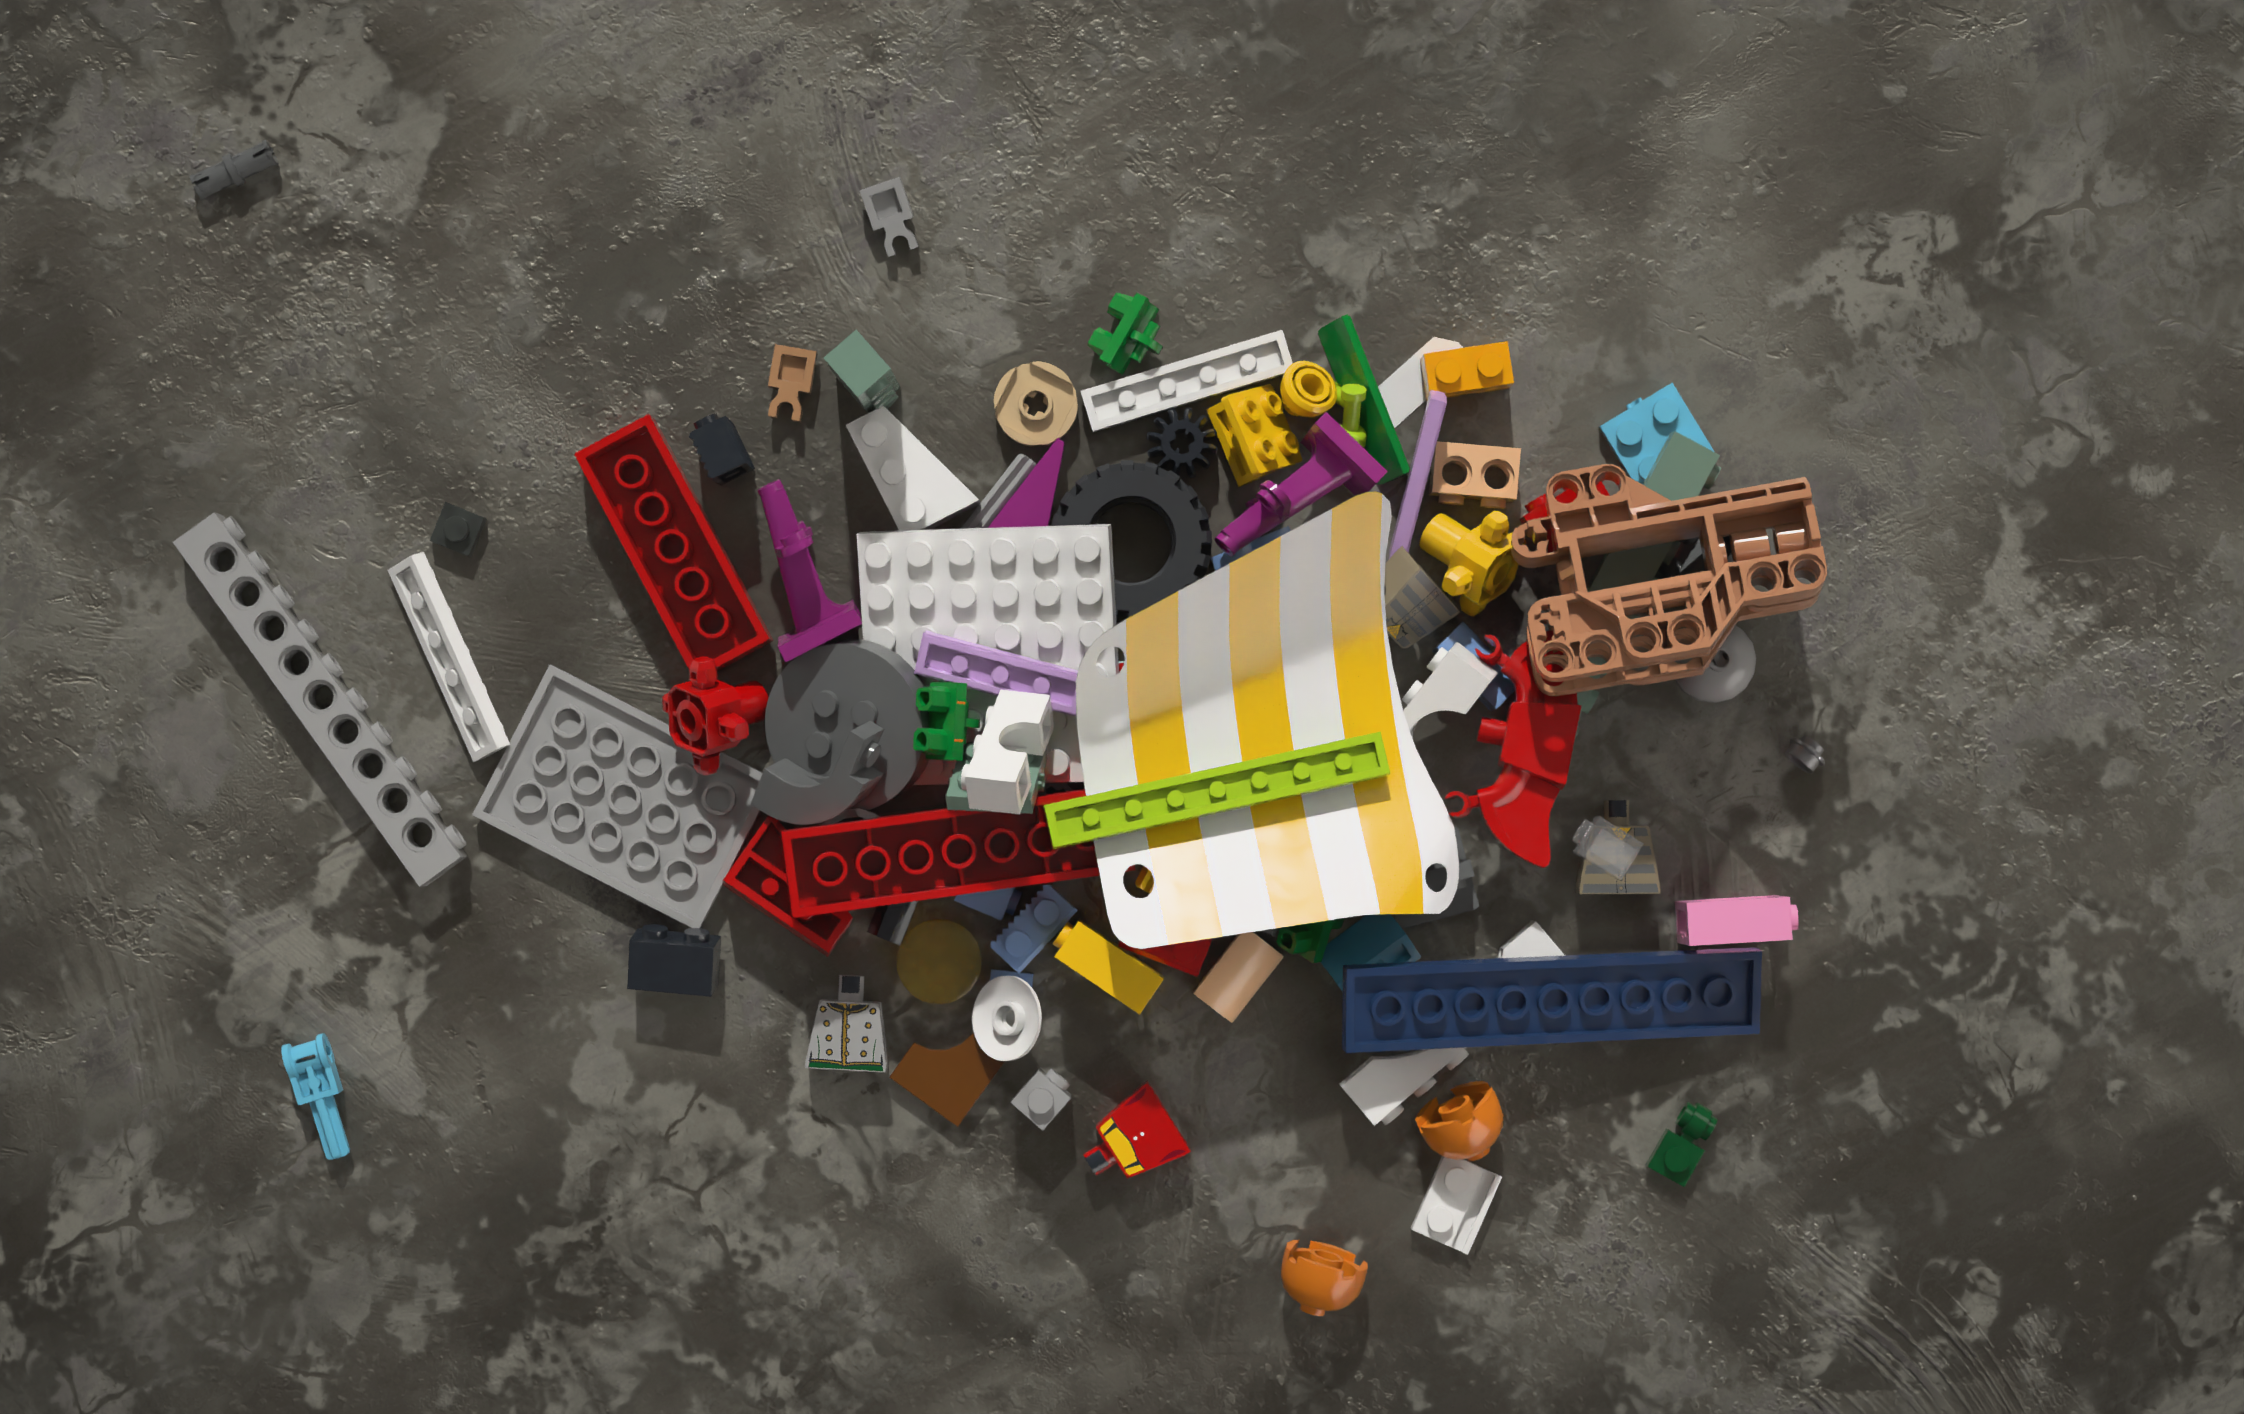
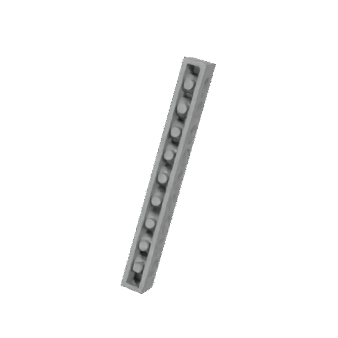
M212 513L173 541L174 545L418 886H428L468 857L462 849L467 845L466 841L454 825L451 824L446 827L438 813L442 811V808L435 797L428 790L422 793L413 779L417 777V773L404 756L397 758L388 746L393 740L380 722L377 721L373 724L364 712L368 705L362 695L354 687L348 690L339 677L344 671L330 653L324 656L315 644L319 636L306 619L301 621L297 619L290 609L295 605L293 599L282 585L279 584L275 587L266 575L270 568L263 557L256 550L251 553L241 540L246 535L232 516L225 518L224 515ZM230 549L234 553L235 563L230 570L222 572L218 567V556L222 551ZM255 583L259 588V599L254 605L247 606L242 600V591L248 584ZM279 617L284 624V632L279 639L272 641L266 633V627L271 619ZM303 651L309 659V666L304 673L297 675L291 668V659L296 653ZM327 685L332 690L334 698L328 708L321 709L316 704L315 695L319 688ZM352 720L358 727V736L352 743L347 744L340 737V727L345 721ZM372 754L378 755L383 763L382 772L375 778L369 777L364 770L365 760ZM400 788L406 793L408 802L405 809L397 813L391 809L388 800L391 792ZM422 822L426 823L432 830V839L425 847L419 846L413 838L415 827Z

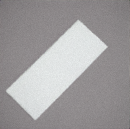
M1434 336L1378 386L1394 428L1426 401L1420 363L1423 354L1463 348L1459 342Z

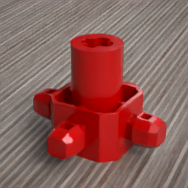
M707 656L693 659L690 666V681L674 685L662 697V709L669 715V733L676 746L693 753L694 768L701 775L717 773L720 765V751L736 747L741 740L746 739L749 735V725L765 720L769 697L765 688L757 681L751 680L732 686L717 680L716 663Z

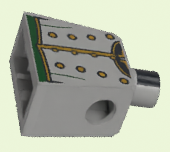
M839 975L838 999H821L819 1001L805 1068L887 1072L889 1062L882 1004L878 1001H863L865 976Z

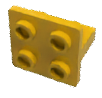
M1271 384L1229 394L1221 399L1222 402L1207 409L1238 487L1247 485L1279 469L1302 462L1299 442L1295 434L1290 430L1283 413L1282 401L1275 393Z

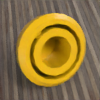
M1310 361L1295 362L1287 368L1282 377L1280 393L1283 407L1293 416L1316 417L1327 412L1336 402L1337 388L1333 378L1323 367Z

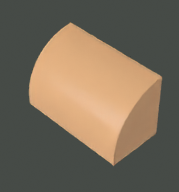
M1254 932L1237 934L1194 989L1193 994L1233 1023L1284 956Z

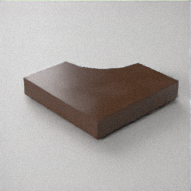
M973 1032L962 1044L948 1049H929L914 1042L889 1078L958 1127L1005 1061H999L988 1056L979 1046Z

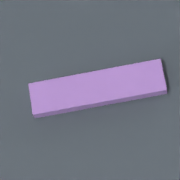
M1430 389L1389 549V559L1401 546L1409 552L1447 405V396L1443 392Z
M930 631L923 632L914 674L944 682L967 683V688L996 696L999 695L1000 690L1050 695L1053 711L1076 716V678L1078 670Z

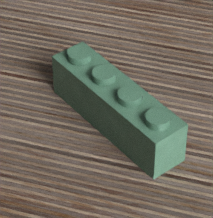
M857 330L852 332L824 357L825 362L835 377L867 413L878 410L883 406L888 409L899 398L896 395V391L901 387L891 368Z

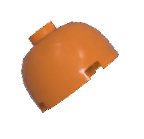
M1474 1081L1458 1085L1450 1089L1456 1095L1455 1097L1439 1105L1436 1096L1417 1114L1415 1120L1424 1140L1440 1156L1454 1160L1467 1158L1468 1161H1476L1490 1152V1147L1496 1142L1503 1128V1113L1495 1091L1485 1081Z
M1299 1240L1287 1242L1282 1258L1281 1279L1288 1295L1301 1304L1300 1310L1310 1315L1324 1316L1325 1311L1340 1310L1350 1305L1359 1296L1368 1270V1264L1365 1261L1359 1266L1354 1263L1356 1255L1352 1252L1322 1242L1310 1241L1309 1248H1297Z

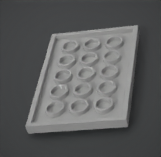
M550 664L509 742L510 745L507 746L472 815L691 928H701L723 886L724 877L734 865L761 812L750 803L763 773L721 751L720 765L717 773L711 775L697 773L693 764V753L675 745L669 733L668 724Z

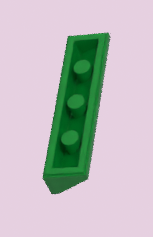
M1346 314L1320 328L1318 336L1337 383L1341 387L1346 384H1359L1367 390L1366 399L1361 402L1359 425L1365 429L1367 434L1366 445L1363 448L1388 471L1377 483L1378 485H1383L1406 476L1409 473L1410 467L1352 319Z

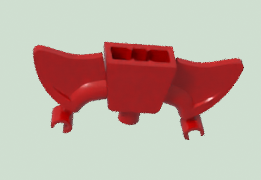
M1546 631V641H1543L1544 643L1552 640L1553 631ZM1485 635L1486 641L1490 645L1495 646L1496 649L1492 654L1485 655L1475 648L1479 659L1489 666L1500 665L1502 667L1500 672L1507 676L1515 686L1516 702L1511 703L1507 720L1502 721L1482 716L1477 741L1501 746L1498 766L1502 770L1493 785L1476 790V795L1468 796L1459 791L1448 793L1445 796L1446 800L1461 797L1464 801L1461 811L1448 814L1456 818H1464L1471 813L1472 808L1479 807L1488 829L1506 849L1532 865L1545 868L1549 865L1551 859L1549 840L1550 811L1559 791L1563 790L1566 785L1582 705L1577 703V693L1548 696L1537 688L1527 641L1509 657L1503 653L1501 644L1495 636ZM1552 650L1547 652L1544 657L1550 654L1563 655V652L1557 651L1553 653ZM1551 664L1545 667L1548 671L1553 673H1558L1564 670L1561 666L1557 664ZM1542 677V680L1549 686H1558L1564 682H1551Z

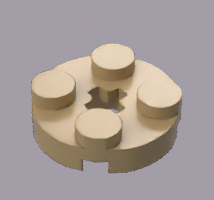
M1030 362L1008 371L1000 380L994 394V408L998 423L1009 438L1025 446L1052 445L1057 438L1061 439L1069 432L1076 420L1078 404L1076 390L1072 382L1060 368L1046 362ZM1037 393H1041L1045 396L1043 403L1048 408L1044 413L1038 411L1035 416L1028 414L1029 406L1024 401L1027 396L1034 398Z

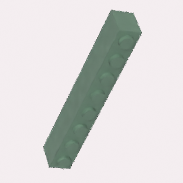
M1676 431L1671 432L1642 485L1671 501L1696 497L1703 487L1709 490L1714 484L1721 470V467L1716 465L1720 455ZM1674 541L1604 554L1586 587L1587 592L1658 580L1654 576L1661 563L1670 564L1681 542ZM1635 614L1626 616L1629 619L1640 618ZM1592 657L1588 659L1591 663L1595 665H1602L1607 663L1603 658L1600 657ZM1601 674L1589 677L1599 679ZM1594 689L1577 692V703L1582 705V712L1589 713L1599 695V691Z

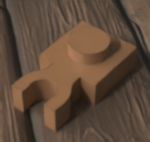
M775 344L768 387L778 389V394L770 403L768 412L770 418L777 419L779 407L782 404L788 403L794 409L791 420L801 423L803 411L799 402L800 393L811 395L818 356L817 351Z

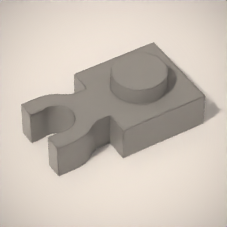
M900 176L860 190L873 231L883 227L885 229L884 247L888 257L896 255L895 248L893 247V239L896 236L907 238L910 250L919 246L916 236L904 223V220L910 219L914 215Z

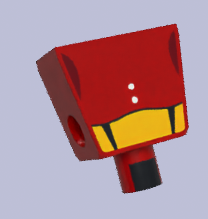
M1146 1080L1096 1124V1129L1104 1142L1083 1155L1096 1176L1118 1163L1125 1176L1130 1178L1182 1157L1191 1152L1152 1086Z

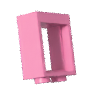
M1768 895L1675 901L1677 943L1688 946L1793 940L1792 930H1798L1797 906L1790 905V897Z

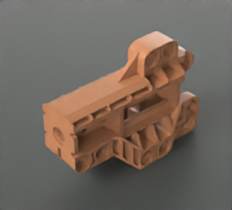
M1601 464L1563 471L1555 474L1549 480L1546 487L1548 517L1527 520V523L1514 529L1511 541V554L1519 565L1525 568H1536L1556 564L1561 595L1536 601L1528 612L1527 645L1534 681L1537 688L1548 696H1560L1628 683L1631 685H1647L1703 675L1738 621L1804 610L1811 607L1817 601L1827 576V564L1823 546H1821L1814 504L1812 503L1810 483L1806 477L1671 501L1626 476L1625 472L1614 464ZM1610 480L1618 485L1619 491L1612 496H1605L1597 491L1596 485L1601 481ZM1560 488H1569L1576 493L1577 498L1573 502L1565 504L1558 502L1553 494ZM1772 528L1776 555H1771L1766 529ZM1547 529L1551 530L1553 552L1547 553L1549 544ZM1525 536L1532 537L1533 542L1537 544L1536 551H1529L1527 545H1522L1524 544ZM1729 536L1733 562H1728L1723 537ZM1699 537L1706 571L1587 592L1581 558ZM1796 578H1805L1809 580L1811 584H1803L1799 582ZM1761 585L1769 591L1760 592L1753 586ZM1677 606L1684 607V610L1664 613L1663 610ZM1544 609L1549 610V612L1541 613ZM1647 613V616L1629 619L1626 617L1632 614ZM1544 624H1548L1549 630L1554 633L1552 640L1546 643L1543 642L1546 641ZM1552 650L1553 653L1557 651L1563 652V655L1550 654L1544 657L1547 652ZM1592 657H1600L1603 658L1607 663L1602 665H1595L1591 663L1588 659ZM1692 658L1689 662L1684 664L1674 662L1678 660ZM1551 664H1557L1561 666L1564 670L1558 673H1553L1548 671L1545 667ZM1649 666L1643 671L1633 670V668ZM1607 673L1604 677L1600 679H1593L1589 677ZM1542 677L1551 682H1564L1558 686H1549L1542 680Z

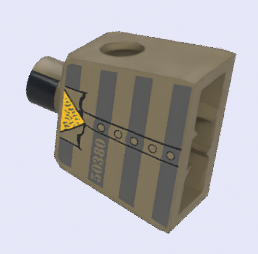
M1403 546L1385 563L1384 595L1387 633L1401 648H1409L1460 613L1441 588Z
M1604 800V826H1585L1575 882L1576 894H1661L1650 828L1648 825L1629 826V800Z

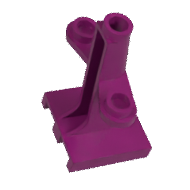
M1325 412L1300 442L1311 452L1310 460L1278 486L1269 480L1260 484V491L1256 494L1257 498L1246 502L1247 508L1243 511V514L1225 527L1214 540L1227 555L1233 557L1240 549L1343 484L1356 496L1369 492L1388 471Z
M777 479L761 487L757 492L762 501L796 628L778 637V649L784 661L787 662L862 624V619L854 600L841 605L834 603L826 596L807 548L813 543L811 526L806 527L804 521L797 522L786 490L781 480Z

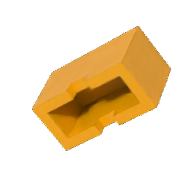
M1508 341L1425 353L1420 359L1426 401H1428L1430 389L1443 392L1449 398L1464 394L1509 389L1514 384Z

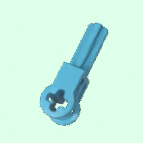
M325 1033L316 1036V1040L296 1046H292L289 1043L282 1045V1059L297 1103L302 1105L309 1102L326 1158L333 1160L349 1154L350 1147L334 1098L335 1094L343 1091V1087L328 1037ZM310 1055H315V1057L309 1059H301Z

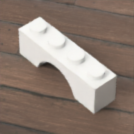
M1458 642L1449 651L1441 647L1427 665L1432 674L1426 682L1422 684L1416 680L1402 698V701L1407 704L1403 712L1412 739L1418 721L1430 713L1447 710L1466 714L1498 672Z

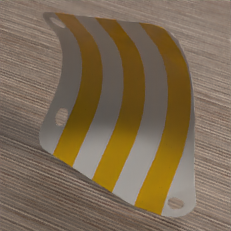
M1374 491L1356 495L1134 614L1102 633L1091 644L1082 658L1076 678V716L1086 796L1380 731L1390 769L1389 776L1094 840L1108 918L1113 933L1126 945L1145 949L1362 915L1440 914L1452 902L1459 879V859L1454 825L1414 745L1403 712L1392 665L1386 626L1384 595L1386 550L1392 516L1390 501L1382 493ZM1108 647H1118L1125 656L1124 666L1121 671L1112 677L1100 675L1096 667L1099 654ZM1435 863L1442 864L1447 871L1446 885L1440 892L1432 891L1425 880L1428 867ZM1135 864L1147 867L1154 878L1153 890L1144 898L1131 896L1123 884L1125 871Z

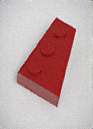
M768 815L724 877L723 886L828 957L852 923L853 917L848 911L792 918L780 831L786 829L780 823V820Z

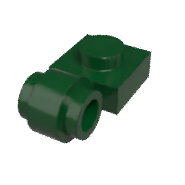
M1687 1102L1681 1109L1675 1122L1676 1125L1681 1127V1133L1678 1135L1666 1128L1645 1165L1685 1187L1705 1152L1704 1149L1695 1145L1693 1141L1699 1138L1706 1141L1710 1137L1718 1121L1716 1117L1712 1116L1713 1111L1698 1102L1694 1105Z

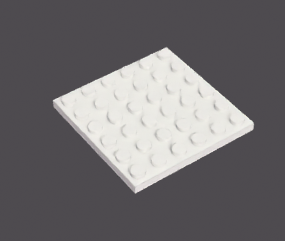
M1111 524L871 531L857 533L863 640L880 644L892 650L908 662L914 670L923 632L925 631L1078 670L1079 664L1091 644L1102 633L1116 625ZM1108 647L1099 654L1096 667L1100 675L1112 677L1119 673L1118 647ZM918 675L925 687L930 686V682H944ZM967 688L966 702H969L968 718L980 719V728H967V742H974L977 735H982L985 728L987 709L989 706H994L998 696ZM1052 710L1054 729L1046 747L1045 782H1084L1077 717ZM929 760L924 772L913 785L948 784L949 777H952L951 770L954 769L956 761Z

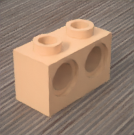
M1437 441L1431 464L1429 495L1439 496L1438 503L1464 505V498L1481 500L1480 507L1505 509L1506 502H1514L1517 499L1521 448ZM1454 463L1463 469L1464 481L1462 484L1453 486L1445 482L1442 470L1446 464ZM1498 467L1504 471L1506 484L1503 488L1493 489L1486 484L1484 474L1487 468Z

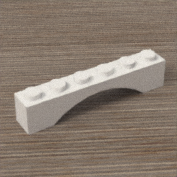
M1533 920L1499 948L1498 958L1564 956L1563 952L1541 926ZM1467 1047L1421 1049L1394 1056H1371L1339 1084L1374 1126L1380 1121L1387 1125L1403 1112L1404 1108L1401 1103L1413 1093L1417 1098L1422 1096L1437 1082L1433 1076L1444 1066L1452 1070L1469 1053L1465 1050Z

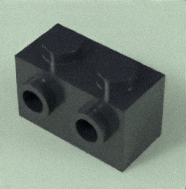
M649 924L644 925L642 929L638 928L629 940L627 989L712 997L719 985L721 936L710 935L708 930L702 928H689L684 930V932L668 931L666 926Z

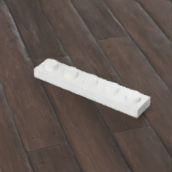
M1283 330L1080 392L1092 432L1094 433L1282 376L1293 363Z
M420 552L409 556L390 568L388 573L473 762H476L510 745L425 553Z

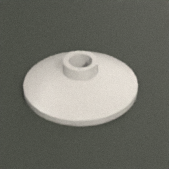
M999 976L989 981L979 992L972 1014L973 1031L979 1046L991 1058L999 1061H1014L1023 1057L1034 1046L1041 1029L1042 1013L1040 1002L1033 988L1023 979L1015 976Z

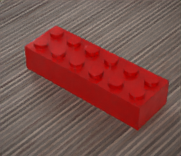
M647 414L574 454L689 671L695 658L702 656L712 658L716 663L717 671L774 641L655 418Z

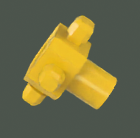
M1493 511L1483 519L1482 524L1473 530H1469L1444 513L1437 514L1427 524L1420 538V548L1448 566L1442 582V589L1451 596L1461 595V610L1469 616L1477 615L1485 609L1487 603L1506 592L1513 582L1519 564L1513 559L1511 554L1512 533H1508V518L1499 511Z

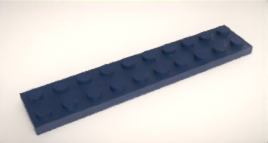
M1757 947L1343 965L1342 1049L1346 1053L1760 1034L1762 951Z

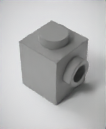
M1039 1067L1012 1098L1011 1103L1043 1131L1071 1099V1094L1066 1090L1070 1084L1052 1068L1046 1073Z

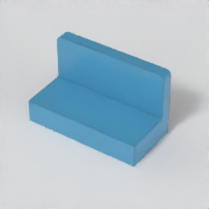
M1391 914L1366 915L1326 945L1321 964L1343 992V965L1415 962L1421 958V955Z

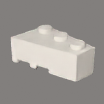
M884 406L846 425L899 531L931 530L980 504V500Z

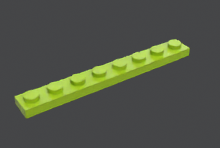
M1380 731L1047 804L1043 808L1052 848L1058 849L1389 776L1390 769Z

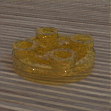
M947 919L928 920L915 926L906 934L897 953V971L905 988L916 998L932 1004L954 1002L966 995L977 982L982 966L981 951L975 937L961 924Z

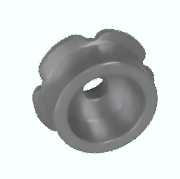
M1805 735L1801 739L1791 738L1789 740L1790 747L1785 752V756L1798 768L1812 774L1818 765L1823 766L1825 764L1823 757L1820 756L1824 749L1816 741Z

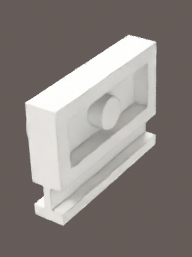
M1442 1156L1412 1223L1411 1230L1468 1255L1502 1176L1467 1160H1454Z

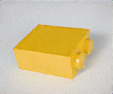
M1080 919L1075 926L1067 922L1053 942V945L1059 948L1054 956L1055 958L1139 1015L1164 980L1162 974L1119 947Z

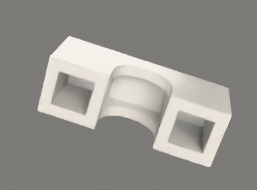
M1000 690L994 706L988 707L984 731L982 735L976 736L972 760L970 764L964 765L961 774V788L967 790L970 809L1020 814L1031 787L1027 754L1043 756L1054 729L1050 695Z

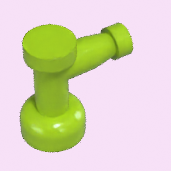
M1335 382L1337 388L1336 403L1344 408L1343 422L1340 426L1362 447H1365L1367 434L1365 429L1359 425L1361 402L1366 399L1367 390L1359 384H1346L1341 387L1340 384Z

